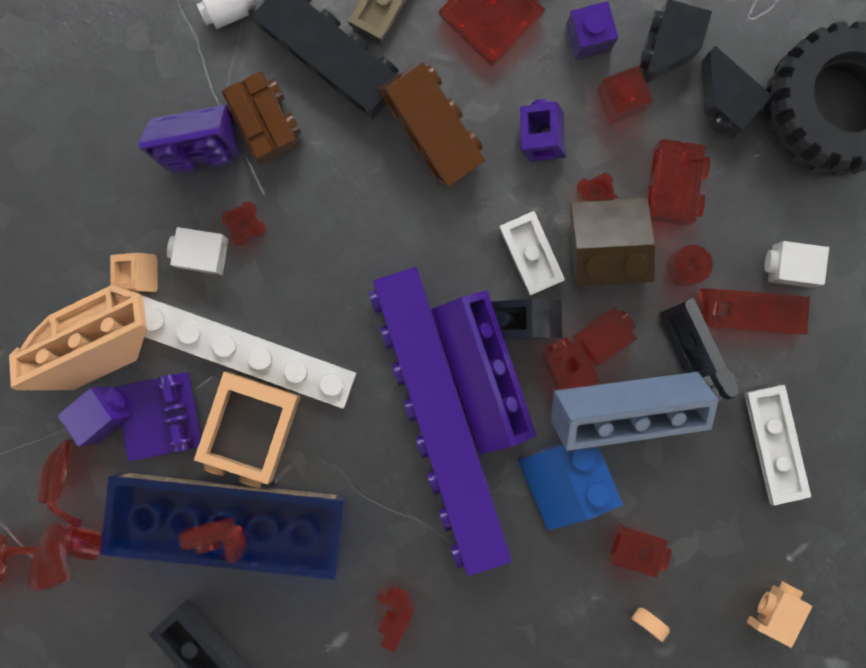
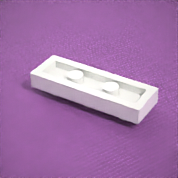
M777 385L744 393L769 503L771 505H779L810 498L811 493L785 385Z

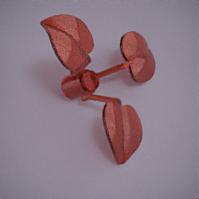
M72 439L62 442L48 456L40 471L37 484L38 502L46 504L50 511L64 519L69 525L64 527L56 522L49 525L43 533L39 546H9L6 548L7 536L0 534V587L6 573V558L12 554H34L29 569V586L33 590L44 591L72 578L67 566L66 556L94 561L101 551L103 544L102 532L81 527L82 519L71 516L59 508L56 500L62 495L65 486L70 443L73 441Z

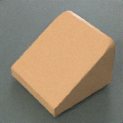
M145 253L110 255V285L137 293L156 292L158 290L157 256Z

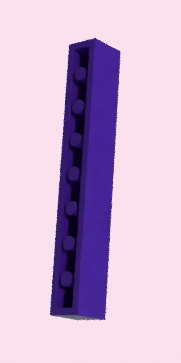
M417 266L372 280L375 290L369 291L374 311L375 313L382 311L387 326L380 328L386 348L394 347L399 361L392 364L395 377L399 386L406 384L410 395L409 399L403 400L410 422L418 420L422 435L415 437L421 457L429 456L434 470L427 473L433 494L441 493L445 508L439 509L445 531L453 530L457 544L450 546L457 568L465 566L467 576H471L511 563L512 560Z

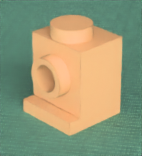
M782 581L779 588L773 585L771 591L766 592L762 596L758 604L759 615L757 619L749 616L747 623L759 632L792 648L812 605L801 599L804 592Z

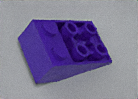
M226 104L152 118L149 120L139 141V148L167 171L171 170L172 174L191 172L194 170V165L208 163L211 167L224 166L231 163V158L240 156L233 115Z

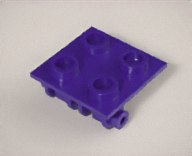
M189 372L165 375L156 379L114 387V390L123 397L125 408L131 415L129 419L121 424L128 462L199 447L202 436Z

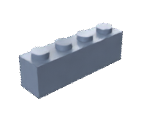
M699 372L554 391L550 422L566 451L712 430L719 399Z

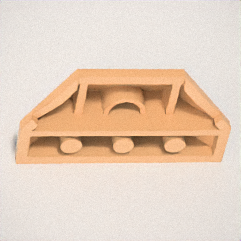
M110 285L47 316L27 337L21 349L17 347L9 355L11 388L15 390H75L137 361L147 330L143 296L137 292H131Z

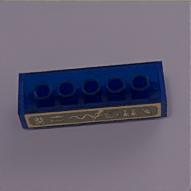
M121 472L108 478L100 555L335 580L339 573L347 496L266 487L256 488L247 485Z

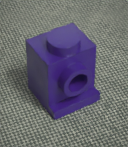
M541 99L532 102L531 105L520 106L521 151L528 160L535 162L567 158L564 112L558 102ZM545 128L551 129V132L541 133V131Z

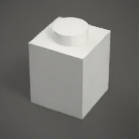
M177 227L175 236H170L167 257L171 258L170 265L176 268L223 276L229 239L223 234Z
M788 241L772 245V250H768L764 266L765 272H769L768 282L807 288L825 285L829 247Z

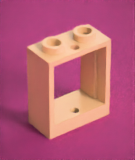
M224 372L194 460L204 463L202 469L212 474L224 476L225 472L228 471L240 475L239 482L248 486L261 488L262 483L268 485L273 482L301 395L232 372ZM231 391L283 408L263 469L211 453Z

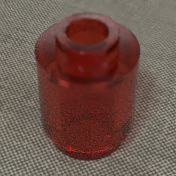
M688 245L681 248L670 256L667 263L669 277L680 286H691L704 281L711 274L713 268V260L710 253L699 245ZM688 259L694 263L695 271L688 267Z

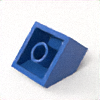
M559 442L518 459L547 530L587 521L623 506L599 446L566 451L562 442Z

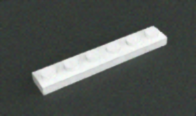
M143 296L147 325L144 337L342 409L345 408L357 375L356 372Z

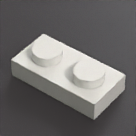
M535 211L499 226V230L529 296L565 281Z

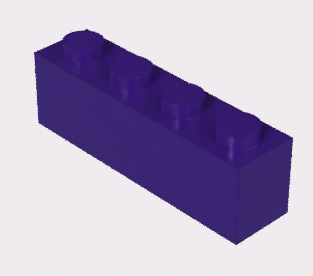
M485 290L463 296L431 309L479 454L512 447L536 437L537 435L488 291Z

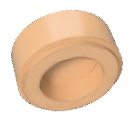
M642 607L638 608L631 617L635 623L662 643L670 633V628Z

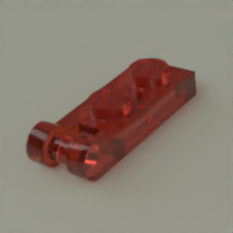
M712 288L701 289L700 300L704 301L702 316L708 328L807 335L810 305V297ZM719 302L729 303L728 316H718Z

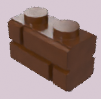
M258 72L242 82H237L223 89L221 93L254 159L259 165H263L299 146L295 136L300 134L301 130L291 112L284 115L278 103L284 100V96L275 79L267 81L263 72Z

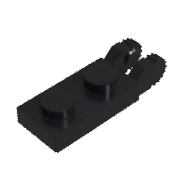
M691 298L661 312L660 317L686 372H699L719 399L718 403L722 401V397L723 399L726 398V400L735 398L738 392H740L736 377L732 371L726 369L727 366L695 299Z

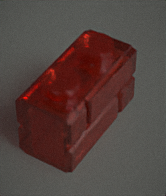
M660 139L655 145L648 191L651 221L691 225L696 222V217L703 215L705 195L700 194L701 179H707L711 162L710 157H705V145L688 142L682 143L681 141Z

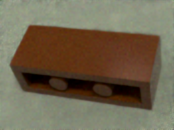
M424 62L413 63L377 90L438 185L449 187L486 161L480 152L483 146L475 133L471 130L467 131L460 121L463 115L455 101L451 98L447 99L439 87L442 85V81L436 70L431 65L426 66Z

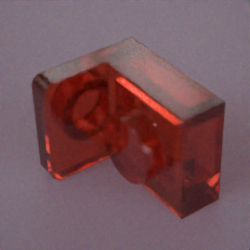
M233 517L190 527L179 534L182 550L195 547L197 554L219 548V541H222L228 564L237 562L242 556L241 550L246 548L243 530L241 526L235 527Z
M390 586L389 590L381 587L376 599L395 609L394 613L387 610L378 629V632L384 634L381 646L392 652L396 651L415 611V602L410 600L411 594L396 586Z

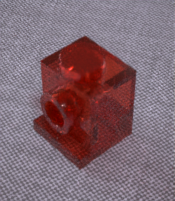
M619 523L608 560L615 566L624 567L657 578L659 569L667 570L671 560L672 549L666 547L668 540L662 536ZM642 547H649L650 549L646 560L638 558V551Z

